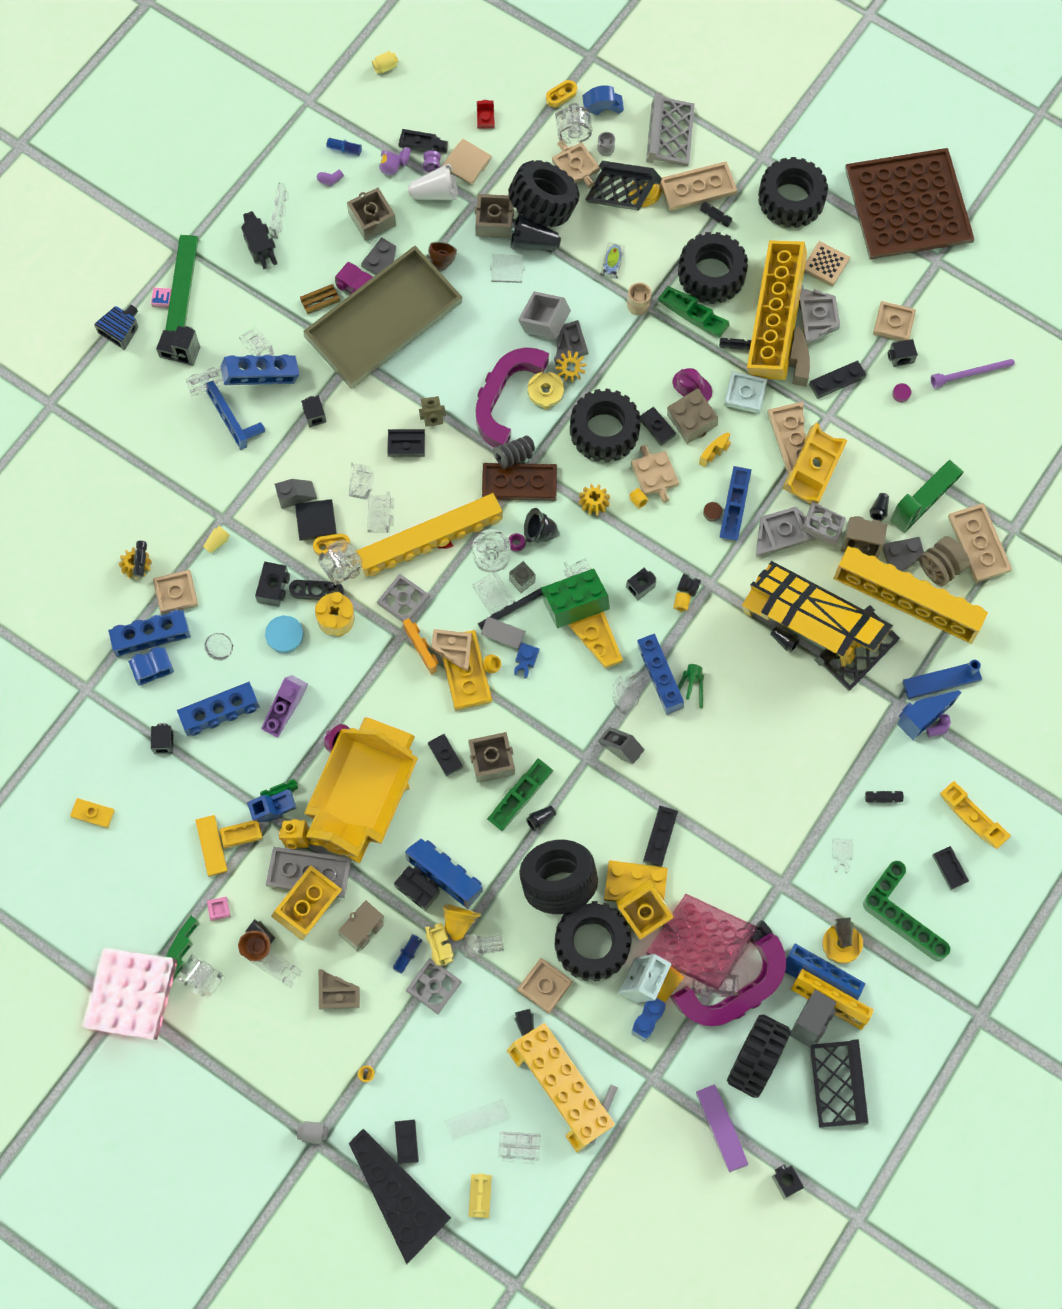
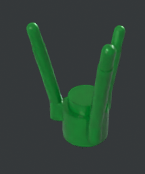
M689 664L687 670L683 671L678 689L679 691L681 690L687 678L689 686L686 699L689 700L693 684L699 681V707L703 708V668L697 664Z

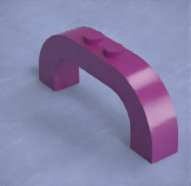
M529 347L515 349L502 356L492 372H488L484 388L481 387L479 389L475 411L478 432L484 441L493 448L504 445L511 439V429L497 423L491 415L508 379L519 371H529L535 374L544 373L549 363L550 353Z
M770 933L754 943L762 958V968L758 977L714 1005L701 1004L693 989L688 986L670 996L672 1002L683 1015L705 1026H719L733 1019L736 1020L743 1017L746 1011L759 1007L763 1000L771 996L783 980L786 969V956L778 936Z

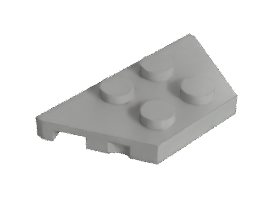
M802 285L799 306L806 343L810 344L839 330L840 320L836 296L822 293L816 289L810 291L804 289V285Z
M795 506L760 518L756 558L818 539L801 531L806 516L803 515L800 509ZM810 520V526L818 529L815 525H813V521Z

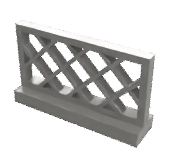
M655 93L651 103L646 162L653 163L654 160L684 166L689 165L695 103L662 97V93ZM664 104L671 105L673 109L668 112L664 108ZM682 107L689 108L690 112L684 115L680 109ZM674 112H677L681 117L677 121L671 116ZM666 117L672 123L668 127L662 122ZM682 121L688 125V128L685 130L679 126V123ZM673 127L680 132L676 136L669 131ZM663 133H666L670 137V140L665 142L661 138V135ZM681 136L687 141L683 146L677 140ZM674 142L678 149L672 151L668 144ZM665 148L669 155H659V150ZM681 151L685 155V160L679 159L676 153Z

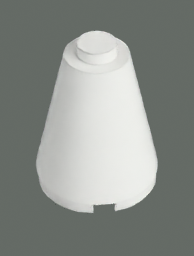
M446 164L410 182V186H408L409 196H413L414 200H457L458 188L455 176L450 173V171H453L451 164Z

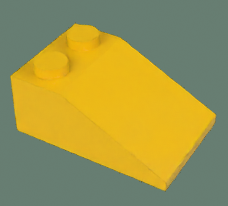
M310 865L274 910L271 917L303 941L342 889Z

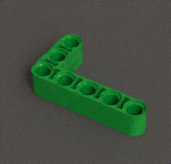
M949 459L913 496L906 494L900 500L890 521L903 533L907 532L962 476L964 471Z
M891 862L863 901L864 909L932 960L942 961L949 955L950 945L888 899L906 873V866L903 862ZM891 868H897L900 871V875H894ZM880 883H886L889 890H882ZM869 899H875L878 906H871ZM886 910H890L894 913L893 919H890L886 916ZM903 922H907L910 925V931L903 929ZM918 935H925L927 937V943L921 942L918 938ZM936 946H939L944 950L943 955H939L936 953Z

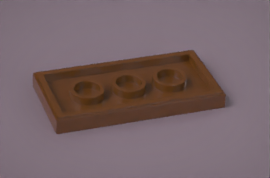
M483 463L482 497L494 493L497 500L556 501L557 464L514 463L513 466L508 465L504 469L499 463Z

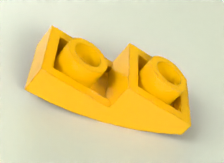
M727 432L716 438L700 456L699 465L706 467L708 462L712 463L716 454L721 456L723 451H727L731 444V441H729L731 434Z
M670 966L656 998L663 1002L669 999L685 978L679 970Z

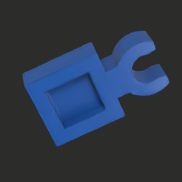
M521 643L515 662L519 663L514 669L515 676H517L519 670H523L525 672L524 679L528 677V666L534 668L540 648Z

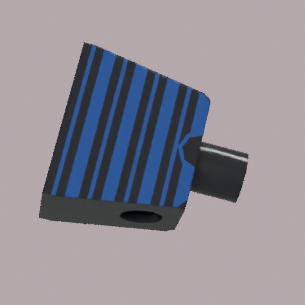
M131 304L125 311L118 306H114L95 322L94 326L97 333L125 350L138 329L137 320L134 318L138 310Z

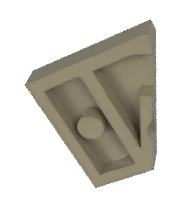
M318 969L319 1010L360 1008L359 986L333 976L322 969Z

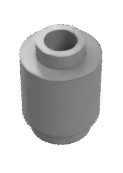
M309 1121L299 1123L297 1140L322 1144L323 1140H327L328 1127H325V1123Z

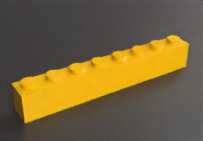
M494 493L358 549L355 551L356 558L365 577L375 576L380 571L386 568H394L398 563L410 561L419 554H427L438 546H446L449 541L460 540L471 532H479L490 524H498L503 519V511Z

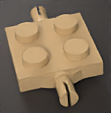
M564 140L559 141L557 145L562 151L552 157L553 164L559 166L561 170H565L569 176H572L574 183L584 181L588 188L593 187L595 183L590 176L600 172V167L582 142L568 147Z
M642 445L640 450L643 457L631 461V466L639 486L645 495L659 494L662 503L668 502L670 499L666 491L679 485L666 451L650 454L647 445Z

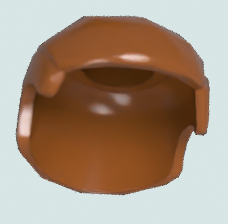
M255 930L246 932L240 937L238 949L241 956L249 961L256 962L263 960L269 954L271 944L266 934Z

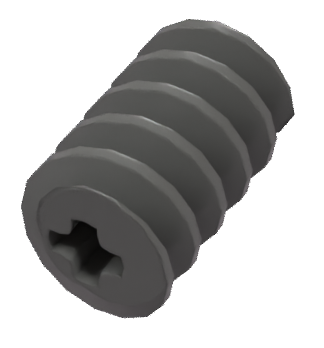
M525 435L504 445L494 447L493 453L497 462L505 469L508 465L513 466L514 463H520V460L531 459L535 445L532 438Z

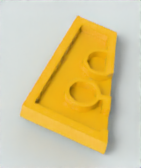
M604 612L568 625L605 669L623 663L622 656Z

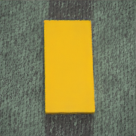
M475 630L465 632L472 633L468 671L461 669L442 657L455 711L492 703Z

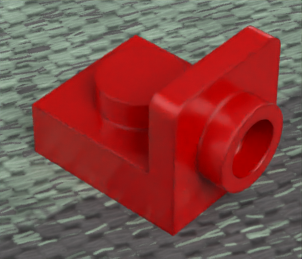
M476 101L477 129L495 128L494 101Z

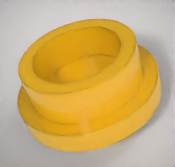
M490 654L484 658V668L488 673L493 674L500 670L501 660L498 656Z

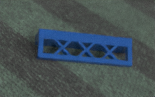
M794 943L786 958L785 973L794 978H797L801 970L804 969L856 1000L859 999L865 987V982ZM794 952L801 954L804 958L796 955ZM850 983H852L853 985H855V986H857V987H859V988H858V989L854 988L853 986L850 985Z

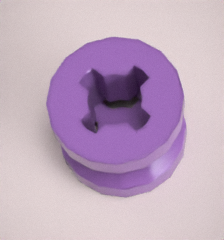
M426 151L423 156L425 160L423 162V169L427 172H432L440 168L441 154L437 151Z

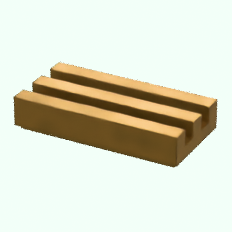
M331 284L300 296V301L306 313L310 314L340 302V297L334 285Z

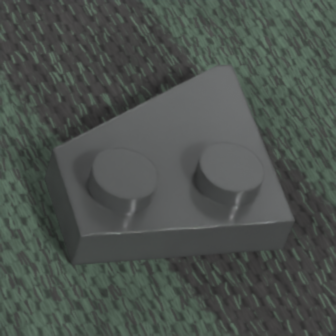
M381 237L362 261L361 267L377 275L394 262L397 250L396 245Z
M579 320L563 325L557 342L556 357H554L555 365L559 364L556 362L557 359L564 361L561 357L562 353L565 354L566 358L568 357V351H571V357H574L575 352H578L577 358L589 355Z
M920 537L884 543L883 546L887 564L894 565L900 571L908 569L914 562H917L920 554L924 552Z

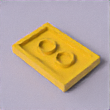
M609 860L604 900L616 902L649 879L664 900L668 868Z

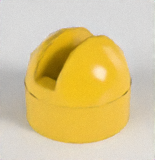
M368 1065L362 1066L357 1073L359 1080L365 1083L370 1082L375 1075L374 1069ZM367 1069L366 1078L362 1079L364 1070Z

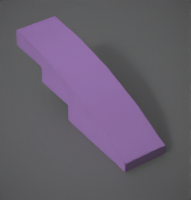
M715 1084L696 1091L705 1118L713 1133L715 1143L729 1173L748 1166L741 1143Z

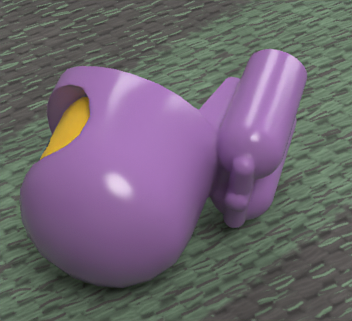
M404 147V150L399 155L384 150L381 151L380 171L388 176L396 174L400 164L402 167L407 165L411 149Z

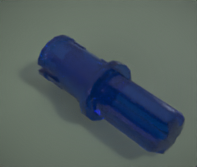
M328 138L326 142L327 148L342 151L343 154L347 152L360 156L362 151V144L347 142L346 139L342 141Z
M414 934L411 935L404 949L400 950L401 954L393 965L394 971L400 974L404 972L410 960L415 958L414 954L423 942L422 939H419Z

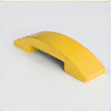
M955 781L950 783L940 793L951 810L976 835L995 849H998L1011 837L998 822L994 823L967 797L968 793Z

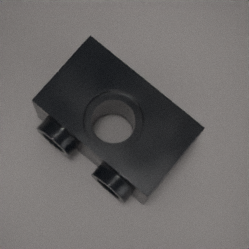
M264 561L255 594L257 603L279 607L280 602L284 601L286 590H284L285 583L288 584L290 580V573L286 565ZM272 582L278 583V585L275 587L269 586Z

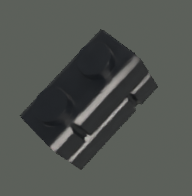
M408 866L394 882V887L422 910L427 911L440 895L439 885L433 879L428 881L424 878V873L418 867L412 868Z

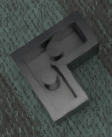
M177 326L176 331L163 330L156 350L160 358L194 366L201 347L196 331L193 328Z

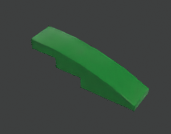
M667 286L658 298V301L671 311L718 338L730 326L728 320L715 315L712 309L699 304L697 298L670 286Z
M537 758L527 773H524L515 786L508 791L487 820L503 831L526 806L554 770L540 758Z
M190 915L178 932L161 967L154 991L160 997L186 967L185 962L181 959L192 947L193 943L188 938L200 924L192 915Z

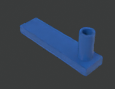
M212 380L206 383V392L239 449L247 448L248 439L265 432L263 424L259 422L242 430L215 382Z
M973 659L967 664L904 679L902 683L907 698L912 699L979 682L982 680L979 671L981 663Z

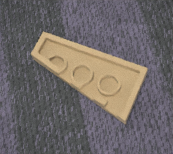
M803 401L767 411L787 474L792 471L804 446Z

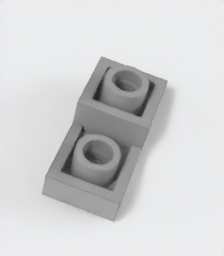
M487 616L481 635L519 649L526 631Z

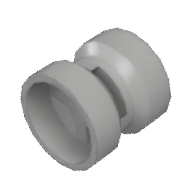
M606 131L598 136L597 150L602 156H610L614 153L616 139L613 133Z

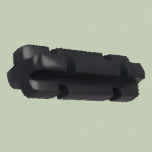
M703 202L700 207L701 212L708 213V216L719 223L722 222L726 227L730 226L733 220L732 217L729 215L725 216L724 212L714 206L710 207L711 204Z
M720 338L719 341L720 348L729 347V349L740 350L745 348L750 350L751 340Z
M138 540L136 542L137 549L135 550L133 575L135 577H143L147 543L146 541Z
M892 791L865 792V802L874 803V801L876 803H892L893 801L900 803L904 800L903 791H894V793Z

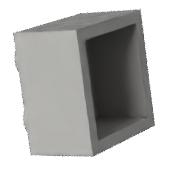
M533 291L518 321L525 333L556 340L571 309L565 297Z

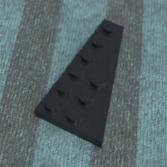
M363 1128L348 1144L406 1265H408L449 1222L451 1217Z

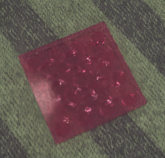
M685 894L672 913L674 918L665 923L646 951V955L656 954L671 963V967L678 972L715 990H719L755 934L757 926L691 895Z
M104 948L83 1028L157 1040L178 960Z

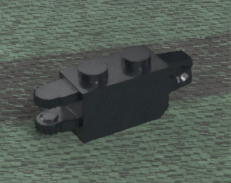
M253 211L243 214L245 223L241 229L254 263L260 261L262 268L266 269L267 263L265 259L270 258L271 263L277 265L273 250L276 246L273 238L269 239L267 235L269 234L267 224H263Z

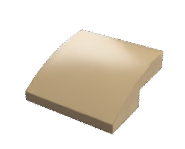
M462 139L448 156L443 166L451 164L453 171H450L451 173L473 185L481 171L484 172L493 156L467 140Z

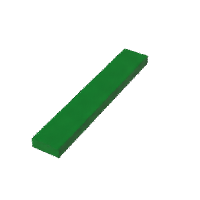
M180 235L166 331H176L177 326H186L199 240L198 236Z

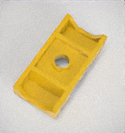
M818 423L813 424L807 433L804 446L782 489L809 504L812 502L818 504L848 440L845 438H833L823 432ZM813 459H817L820 462V467L813 465Z

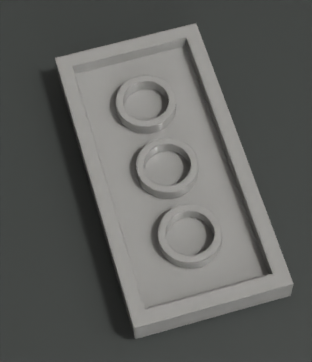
M273 846L266 887L291 890L311 865L339 886L342 891L337 897L345 899L352 859Z

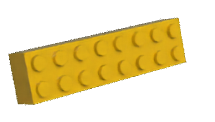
M769 240L747 363L749 375L766 379L786 380L807 258L805 241Z
M847 547L833 577L838 582L972 644L980 632L988 614L983 607L972 605L962 597H955L945 589H938L932 586L930 582L921 581L911 573L902 572L894 565L885 564L875 556L863 554L861 550L854 547Z

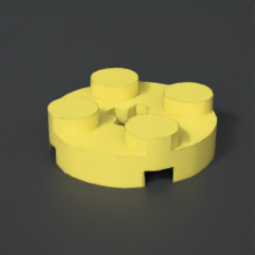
M552 372L535 374L528 383L527 393L532 403L543 409H549L557 405L564 395L562 379ZM542 387H549V392H542Z

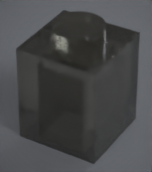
M524 561L509 572V581L520 593H523L535 583L536 574Z

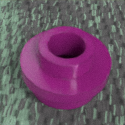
M514 533L509 536L507 545L510 550L519 552L525 548L526 539L523 535ZM514 541H519L520 544H519V545H514L513 542H514Z

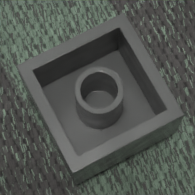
M814 990L792 1027L790 1036L809 1048L814 1042L817 1044L820 1038L823 1037L828 1023L837 1011L834 1009L837 1002Z

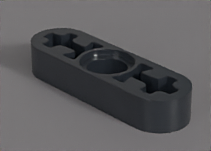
M294 580L289 585L290 594L296 599L320 600L325 596V587L328 589L327 594L333 593L331 591L338 588L339 593L344 595V588L338 582ZM300 586L301 589L305 590H299V593H296L294 589ZM315 586L322 588V592L318 595L311 592Z

